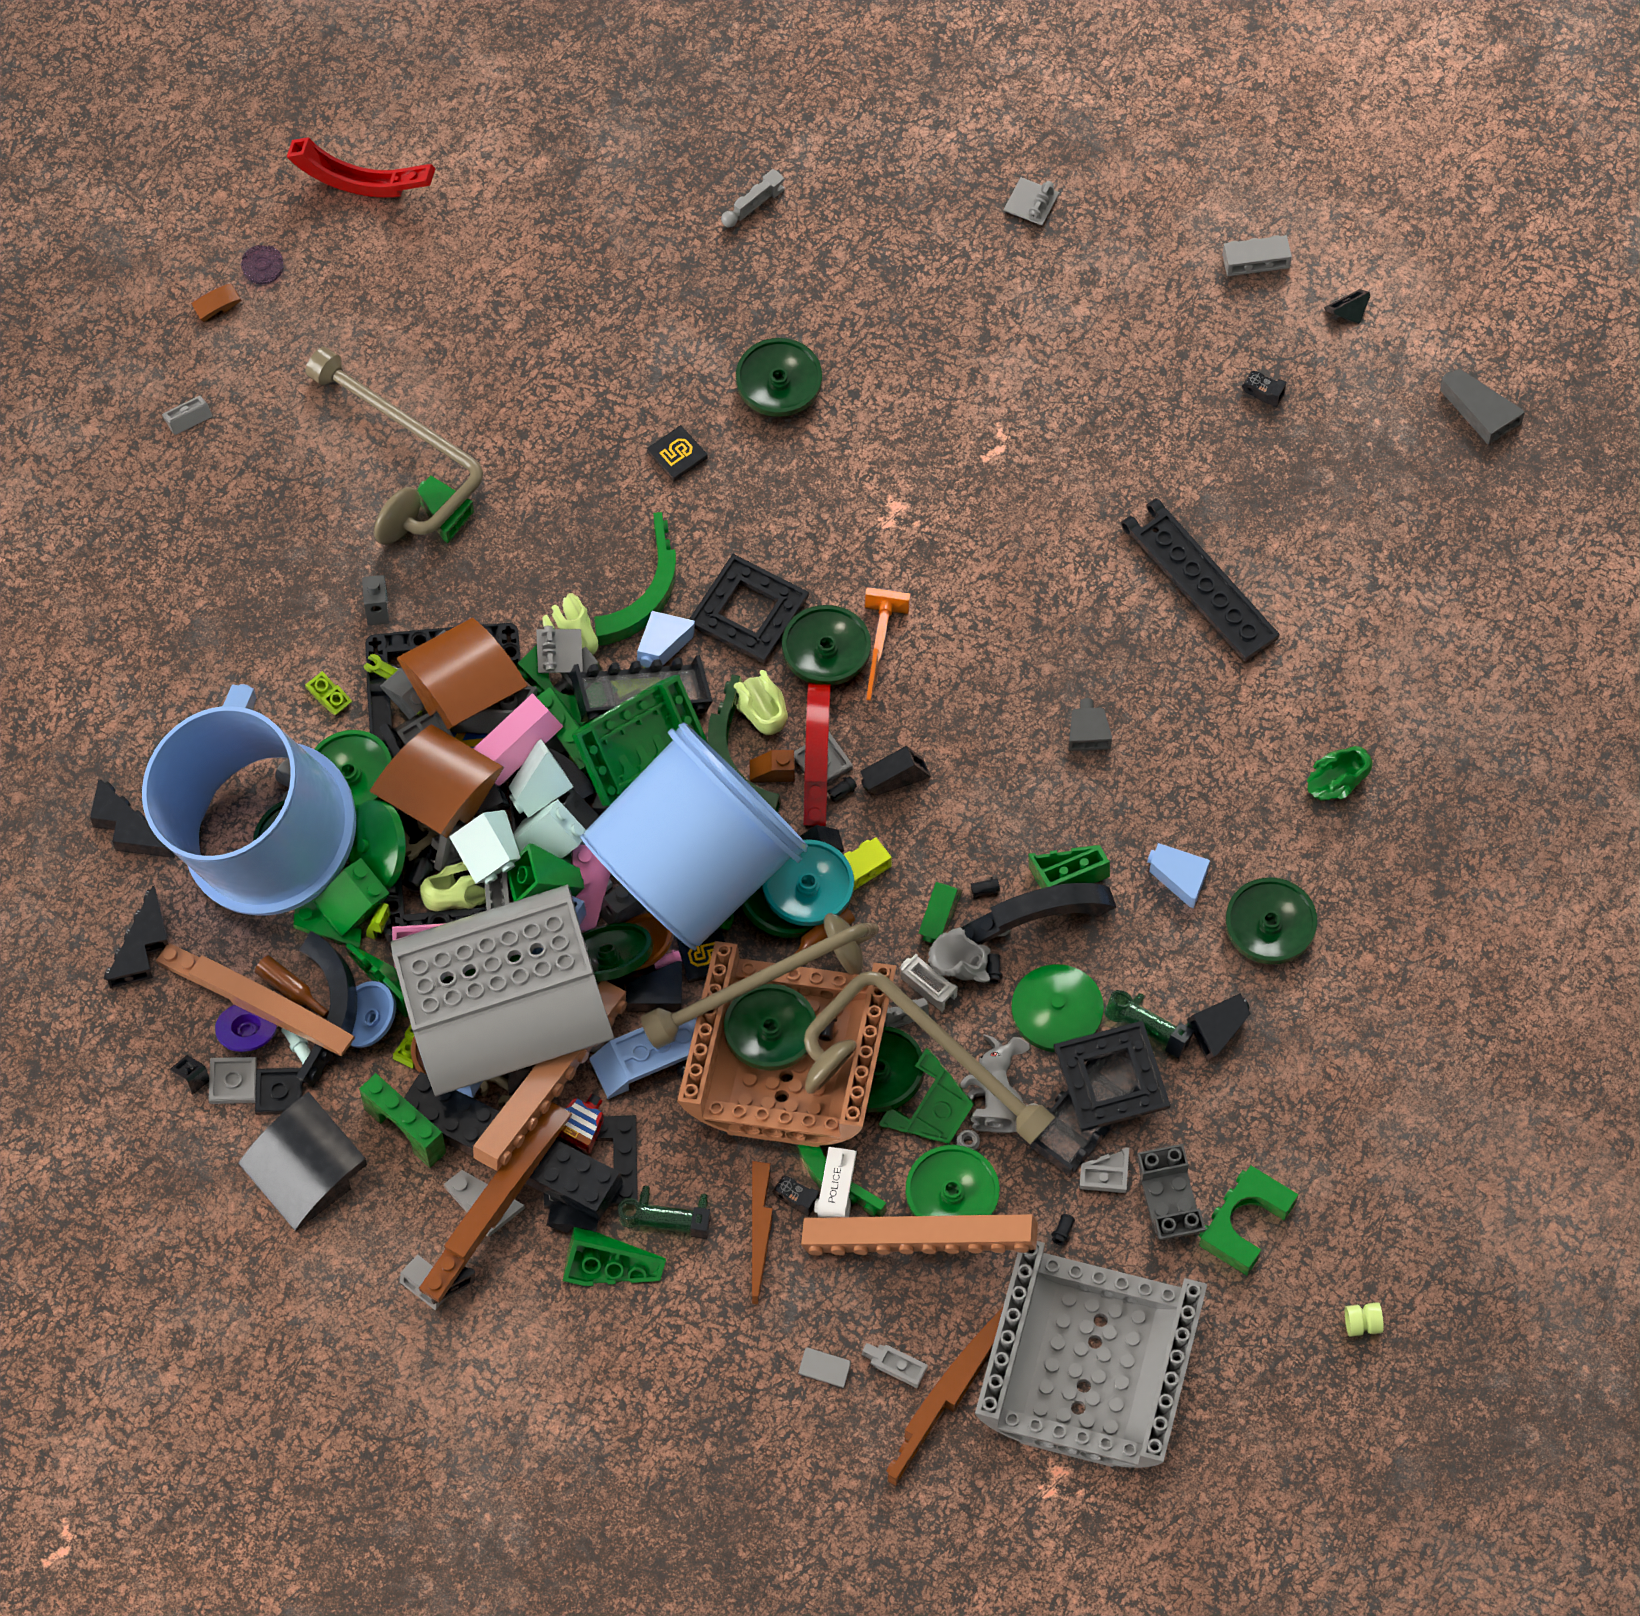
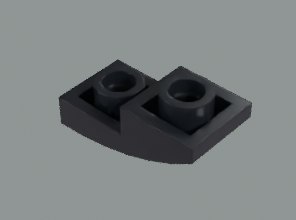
M552 1204L546 1226L568 1233L571 1229L574 1230V1227L596 1232L598 1220L569 1205Z

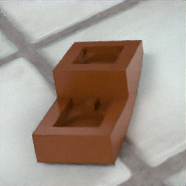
M229 283L208 292L191 304L200 320L205 322L220 310L225 313L242 300L233 284Z

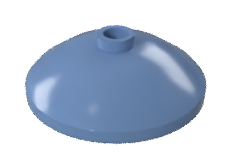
M369 981L356 986L357 1015L351 1034L355 1037L351 1043L353 1047L364 1048L375 1044L389 1031L396 1014L394 994L386 985L376 981Z

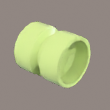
M1379 1302L1368 1303L1363 1309L1359 1305L1345 1306V1323L1349 1337L1361 1336L1365 1330L1370 1334L1383 1333V1316Z

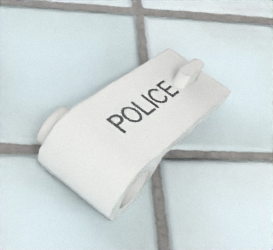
M834 1147L828 1148L820 1198L816 1199L814 1212L818 1213V1218L849 1217L851 1209L849 1193L857 1151Z

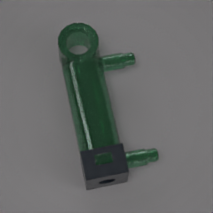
M1123 990L1112 992L1105 1009V1015L1113 1022H1124L1126 1024L1143 1021L1147 1035L1165 1045L1167 1053L1178 1059L1189 1046L1195 1031L1190 1028L1188 1023L1185 1025L1180 1023L1176 1026L1140 1005L1144 999V994L1139 993L1132 999L1131 995Z
M644 1185L639 1202L633 1198H626L619 1203V1221L624 1227L634 1228L641 1226L690 1233L691 1237L708 1238L711 1210L707 1209V1194H701L698 1207H694V1210L648 1204L650 1187ZM627 1210H634L636 1212L633 1216H626L624 1214Z

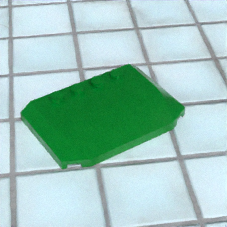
M673 675L657 682L572 733L574 742L603 806H610L673 741L668 734L671 728L676 731L679 728V724L686 723L708 743L679 675Z

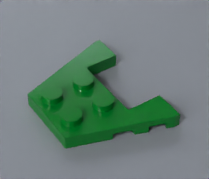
M316 898L295 909L293 923L295 929L306 933L312 931L320 937L333 940L336 944L347 945L350 943L361 949L362 929L354 928L341 937L315 905L314 900Z
M926 1048L915 1066L935 1078L934 1083L911 1119L898 1110L893 1109L885 1113L878 1125L950 1143L974 1105V1102L933 1052Z

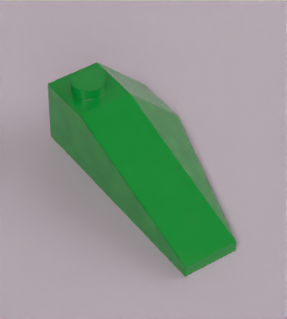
M348 943L346 945L348 956L371 981L380 982L393 992L396 1008L406 1018L408 1012L396 968Z
M574 1227L568 1247L562 1281L582 1286H594V1283L607 1282L609 1285L622 1281H630L631 1283L660 1281L666 1258L598 1232Z

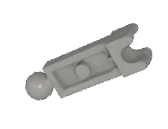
M770 170L763 176V181L760 184L754 185L748 194L736 200L733 211H726L722 214L721 222L726 227L735 226L737 220L741 221L768 198L778 196L785 189L781 185L785 181L784 177L776 170Z

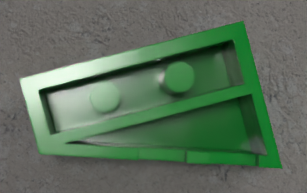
M1100 845L1071 848V851L1057 853V850L1050 851V854H1028L1029 869L1040 888L1070 883H1097L1110 877V861Z

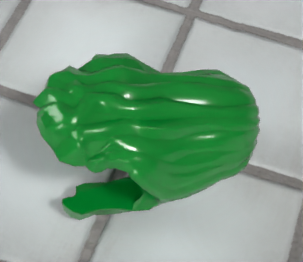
M1360 746L1327 753L1313 765V768L1316 770L1311 772L1307 779L1308 793H1311L1314 798L1321 801L1346 798L1370 774L1373 765L1371 756L1367 753L1366 749Z

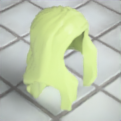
M569 593L566 598H563L562 605L566 619L557 605L551 607L553 610L552 617L560 629H581L582 649L586 646L591 654L594 655L598 649V639L592 629L587 609L582 605L578 596ZM544 615L542 617L543 626H553L548 615Z
M760 670L761 675L759 677L748 678L744 682L734 684V688H736L739 694L736 706L737 710L745 715L760 733L773 735L784 728L788 719V713L781 690L770 680L766 671Z
M461 861L457 864L446 866L437 875L426 878L420 886V894L424 905L429 910L438 912L447 909H472L476 905L486 903L485 889L475 885L476 883L471 875L462 876L458 880L454 878V873L468 870L464 862Z

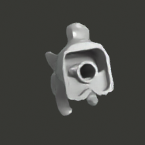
M984 1034V1039L993 1049L979 1057V1063L1023 1103L1018 1092L1010 1086L1006 1073L1011 1065L1012 1056L1028 1051L1030 1049L1029 1043L1022 1038L1013 1037L1008 1044L1002 1045L994 1037ZM973 1075L966 1076L960 1083L962 1089H966L969 1085L979 1086V1088L972 1089L967 1094L970 1099L973 1100L975 1097L985 1096V1109L977 1108L971 1117V1121L974 1122L972 1128L975 1131L1016 1132L1017 1116Z

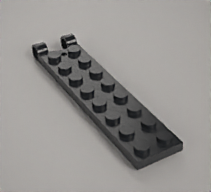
M1158 498L1146 504L1148 512L1155 519L1144 527H1141L1138 521L1131 515L1121 521V526L1125 533L1132 536L1244 662L1279 639L1280 634L1174 518Z

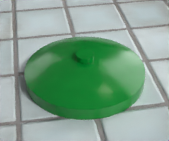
M345 730L327 737L314 748L333 762L345 777L352 792L355 810L366 801L381 800L371 793L370 789L391 762L392 756L386 745L377 736L362 730Z
M369 800L361 804L356 810V832L348 857L349 863L351 865L362 858L388 890L398 880L404 865L406 850L404 828L397 811L391 804L384 800Z
M1062 964L1045 965L1029 972L1018 983L1013 994L1011 1006L1012 1019L1020 1035L1031 1045L1049 1052H1055L1054 1044L1097 1033L1102 1022L1104 1010L1101 992L1091 977L1075 967Z
M960 1145L936 1147L920 1156L908 1173L905 1189L906 1201L913 1216L993 1215L998 1205L1000 1191L999 1180L991 1163L977 1151Z

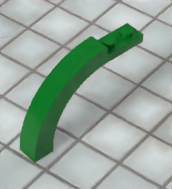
M662 512L653 513L658 553V565L653 581L645 593L628 607L608 615L594 616L598 646L619 642L640 632L647 626L651 612L660 613L671 596L676 579L675 549L671 550L670 539H665V533H669L668 522L663 520Z
M797 1144L805 1169L821 1189L826 1165V1158L821 1148ZM851 1182L849 1193L851 1204H859L871 1216L883 1217L887 1211L886 1202Z

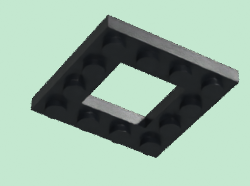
M732 554L689 620L695 621V629L765 664L781 640L786 626L798 614L809 597V592ZM740 584L776 602L757 633L720 615Z
M1143 1021L1054 1044L1055 1054L1081 1132L1170 1108V1101ZM1127 1051L1140 1090L1097 1102L1084 1062Z
M636 1115L603 1116L604 1122L596 1141H613L614 1169L620 1172L623 1180L621 1187L608 1207L638 1206ZM559 1137L556 1138V1140L567 1145V1141ZM544 1193V1209H550L552 1204L567 1205Z

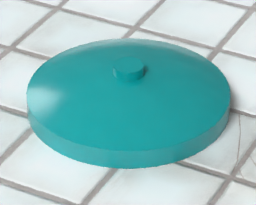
M803 840L808 847L807 852L800 854L802 860L797 863L790 858L762 885L763 893L769 907L780 918L796 925L816 926L824 924V917L828 913L839 916L846 909L853 895L854 875L850 863L838 849L825 842Z

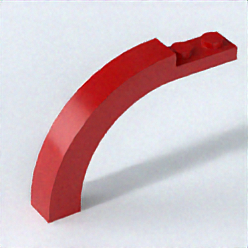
M309 137L292 140L287 154V158L294 165L311 177L337 189L370 197H400L403 190L430 186L435 173V167L432 164L395 170H374L359 167L328 154Z
M808 682L803 825L826 826L831 684H812Z

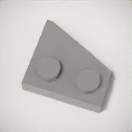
M1123 1148L1122 1151L1110 1156L1109 1154L1101 1156L1098 1160L1082 1163L1079 1189L1126 1193L1129 1148Z

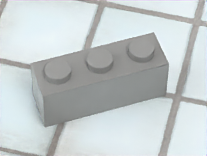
M1274 235L1262 239L1252 238L1239 242L1231 241L1224 243L1222 253L1227 276L1290 268L1292 258L1287 235Z

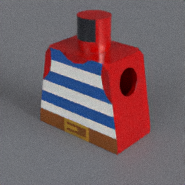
M591 1094L586 1103L574 1098L565 1108V1110L572 1113V1116L558 1137L590 1154L604 1122L603 1113L598 1110L603 1100L595 1094Z

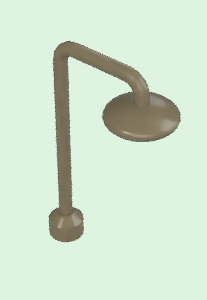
M321 347L314 352L306 366V375L320 385L337 382L470 472V477L430 519L424 522L416 521L420 510V494L418 490L414 487H405L397 491L385 503L376 519L374 526L375 540L381 545H388L402 538L408 531L414 534L425 535L440 528L479 487L483 478L481 465L473 457L342 371V361L338 354L327 347Z
M828 913L824 917V927L828 938L675 1013L661 1008L641 1016L643 1029L651 1044L656 1049H660L675 1041L680 1025L831 951H834L839 962L849 974H860L863 968V953L860 944L878 934V925L874 922L850 926L840 916Z
M869 971L853 978L811 1022L805 1031V1048L815 1061L808 1072L805 1089L807 1093L813 1094L841 1068L857 1047L853 1039L837 1042L824 1051L818 1043L820 1033L864 987L874 985L885 993L1017 1116L1016 1132L1029 1144H1032L1055 1119V1116L1043 1105H1024L901 989L881 973Z

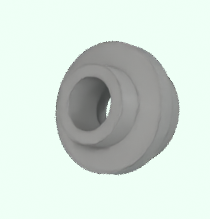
M964 1130L957 1136V1145L977 1150L980 1145V1138L975 1131ZM970 1139L972 1144L966 1145L964 1141Z

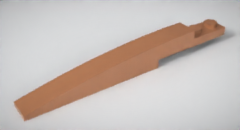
M168 943L169 945L164 948L156 959L159 966L230 999L232 1004L340 1056L344 1055L355 1039L350 1033L304 1007L202 955L198 957Z

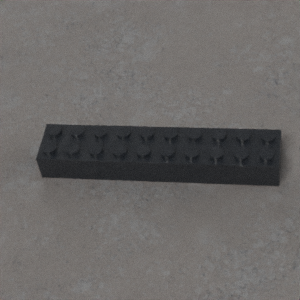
M421 1071L404 1097L442 1131L445 1143L474 1157V1144L500 1112L457 1090L435 1096L427 1074ZM555 1140L526 1184L600 1221L621 1187L623 1180L619 1171Z

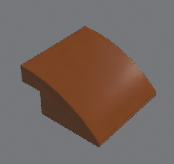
M474 618L397 657L398 662L429 716L439 713L448 730L524 690L528 686L501 645Z
M431 724L418 733L396 754L378 777L370 792L445 838H448L458 820L465 824L471 822L504 767Z

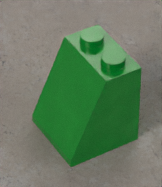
M530 843L519 853L520 859L514 863L515 867L507 871L514 902L565 885H569L574 897L584 889L580 868Z
M362 858L345 868L314 900V903L339 935L343 937L372 917L377 907L383 904L389 892Z

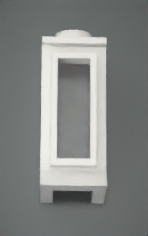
M917 954L911 959L907 958L900 967L901 979L941 1012L945 1009V1002L949 997L953 999L957 997L958 986L951 984L943 976L935 973L934 969L920 959Z

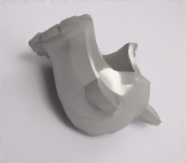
M961 927L952 929L948 933H943L933 942L928 953V962L935 973L941 976H955L965 981L974 979L979 982H988L990 980L988 973L985 971L987 955L991 952L990 949L985 945H977L967 938L965 930H962Z

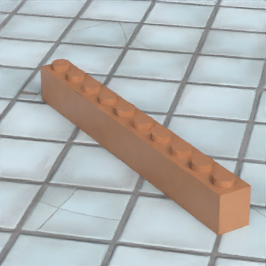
M600 981L598 984L599 992L612 1027L615 1017L618 1013L622 1014L627 1006L626 991L608 981ZM598 1044L536 1064L474 1144V1159L496 1171L502 1165H506L511 1158L513 1150L522 1145L526 1133L535 1128L539 1116L548 1111L552 1099L561 1094L566 1081H570L574 1077L576 1068L580 1063L583 1064L587 1060L589 1051L592 1047H597Z
M1032 1214L804 1218L801 1245L807 1253L816 1256L822 1255V1253L844 1255L845 1252H854L858 1255L877 1252L887 1255L890 1252L912 1254L916 1251H922L926 1254H935L936 1251H945L950 1254H956L959 1251L1004 1253L1005 1250H1014L1019 1253H1026L1028 1250H1036L1038 1222Z

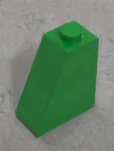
M432 475L418 486L420 503L429 518L456 492V490ZM467 498L442 526L437 529L445 542L449 543L474 513L473 501Z
M935 883L918 933L924 935L922 940L933 943L940 935L946 933L963 890L944 883Z

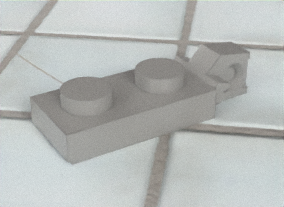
M866 1343L862 1350V1355L870 1359V1364L875 1366V1368L915 1388H918L928 1369L927 1364L888 1345H879L877 1348Z

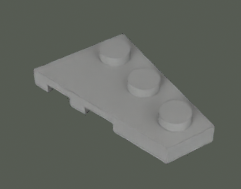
M461 1170L444 1183V1188L468 1212L488 1184ZM514 1199L494 1229L491 1227L487 1236L490 1237L524 1210L525 1206Z

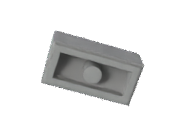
M198 396L163 413L162 416L172 433L177 435L211 418L212 414L206 401L201 396Z
M806 1347L798 1374L844 1388L851 1368V1361Z

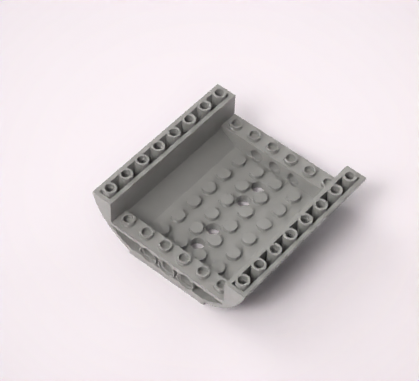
M569 885L391 941L392 956L411 1027L435 1096L615 1039L596 982ZM535 948H543L542 953L538 955L532 954ZM513 955L521 956L516 962L509 961ZM469 969L476 970L474 975L465 976L466 971ZM445 977H454L452 982L447 984L442 983Z
M1037 1241L1036 1250H1028L1026 1253L1018 1252L975 1415L993 1430L1017 1440L1021 1444L1110 1467L1142 1468L1163 1463L1207 1284L1184 1278L1181 1288L1044 1253L1045 1243ZM1096 1317H1104L1107 1320V1324L1099 1327L1095 1325L1094 1319ZM1090 1339H1099L1102 1345L1097 1349L1091 1348L1088 1344ZM1081 1382H1086L1090 1385L1091 1389L1083 1393L1077 1389V1385ZM1075 1404H1080L1084 1407L1085 1411L1077 1415L1072 1412L1071 1407Z

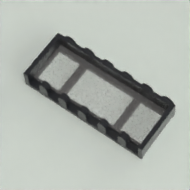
M696 655L693 662L689 665H683L682 658H676L670 666L662 667L661 660L656 659L649 668H642L640 661H634L629 669L621 670L619 663L615 662L610 665L608 671H599L598 664H592L587 672L583 673L580 672L579 664H574L569 674L581 722L594 720L657 682L673 675L680 676L696 715L707 712L713 702L700 655Z
M1127 1051L1090 1060L1085 1064L1097 1102L1140 1090ZM1061 1091L1056 1097V1103L1053 1107L1046 1108L1055 1116V1119L1032 1144L1026 1141V1145H1029L1070 1178L1117 1123L1081 1132L1068 1091Z

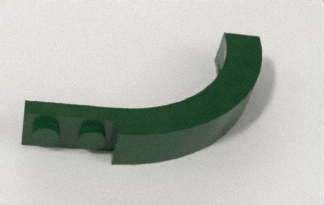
M732 674L730 681H726L724 687V694L726 696L724 702L721 701L719 704L718 714L711 713L708 726V744L778 813L781 805L780 795L766 791L751 783L739 772L730 757L728 746L729 730L739 699V694L736 688H734V684L742 682L741 676Z

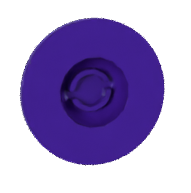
M236 1005L223 1011L215 1024V1033L218 1041L227 1049L238 1052L252 1051L264 1046L273 1038L277 1030V1025Z

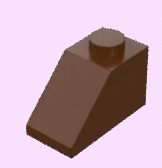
M771 750L749 760L750 782H795L794 750Z

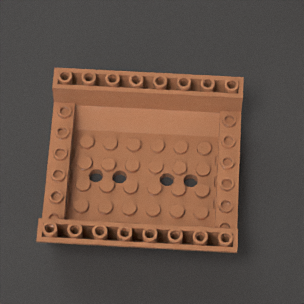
M715 941L702 999L775 963L741 959L739 957L738 944ZM874 963L872 971L881 973L894 982L897 966ZM799 967L766 984L783 985L799 992L811 1004L817 1017L851 980L859 974L852 975L844 972ZM874 985L864 987L838 1014L837 1022L834 1024L833 1040L823 1041L818 1038L819 1046L824 1051L837 1042L853 1039L857 1047L841 1068L813 1094L807 1093L805 1089L808 1072L815 1063L809 1054L797 1064L775 1071H765L750 1067L734 1056L724 1036L725 1014L733 1000L697 1017L677 1100L681 1107L691 1116L711 1127L727 1132L728 1135L813 1147L840 1143L853 1138L861 1131L890 998ZM786 1074L793 1077L789 1082H783L780 1078ZM782 1094L789 1097L785 1102L776 1100L777 1096Z

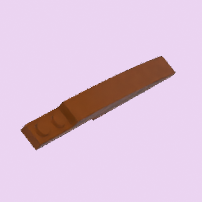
M553 1102L551 1103L548 1111L541 1115L535 1128L525 1135L522 1145L514 1149L509 1162L501 1166L444 1245V1252L420 1285V1292L439 1303L441 1302L491 1227L493 1229L496 1227L571 1118V1112Z
M1003 1307L955 1359L909 1422L904 1436L908 1440H905L899 1449L901 1454L897 1461L893 1459L886 1470L888 1472V1482L895 1486L898 1484L944 1409L947 1408L954 1412L991 1354Z

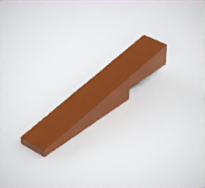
M752 1161V1304H758L773 1219V1208L765 1207L771 1163Z

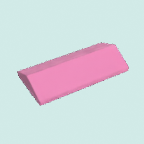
M532 693L473 749L504 767L495 782L500 786L523 765L537 741L542 739L545 744L563 725Z

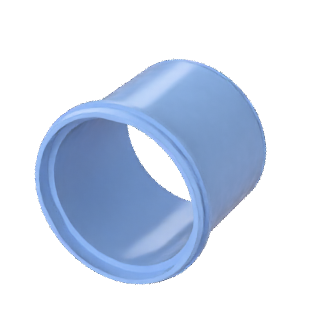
M235 706L215 707L198 712L180 722L167 733L154 750L145 771L142 786V802L150 828L166 847L187 864L193 879L202 891L213 901L229 910L242 914L262 916L281 914L299 908L312 901L339 875L349 857L356 832V810L352 792L345 777L327 757L315 749L296 743L275 723L261 713ZM267 758H289L291 778L288 795L284 806L272 825L259 838L241 849L223 855L202 856L199 846L200 825L214 794L221 785L237 771L256 761Z
M686 723L678 725L679 728L676 731L672 728L668 731L673 741L584 832L585 834H582L580 837L609 872L658 921L692 950H696V946H700L790 858L799 863L802 860L800 854L807 852L808 845L705 740Z

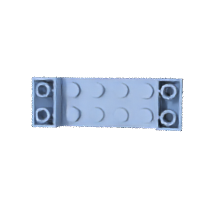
M697 1017L680 1025L675 1041L660 1049H656L651 1044L643 1027L610 1040L593 1054L589 1060L607 1099L628 1091L629 1083L686 1060Z

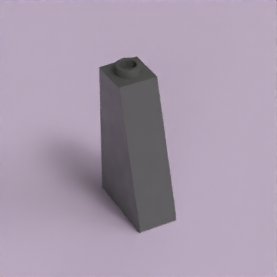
M1460 368L1454 372L1450 371L1442 377L1440 391L1488 445L1522 424L1525 412L1520 407Z

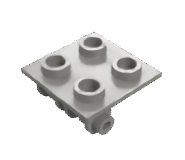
M1021 177L1004 211L1043 225L1059 192L1054 190V184L1051 181H1046V183L1040 185Z
M544 626V629H536L538 673H570L574 664H579L580 672L583 673L581 629H553V626Z

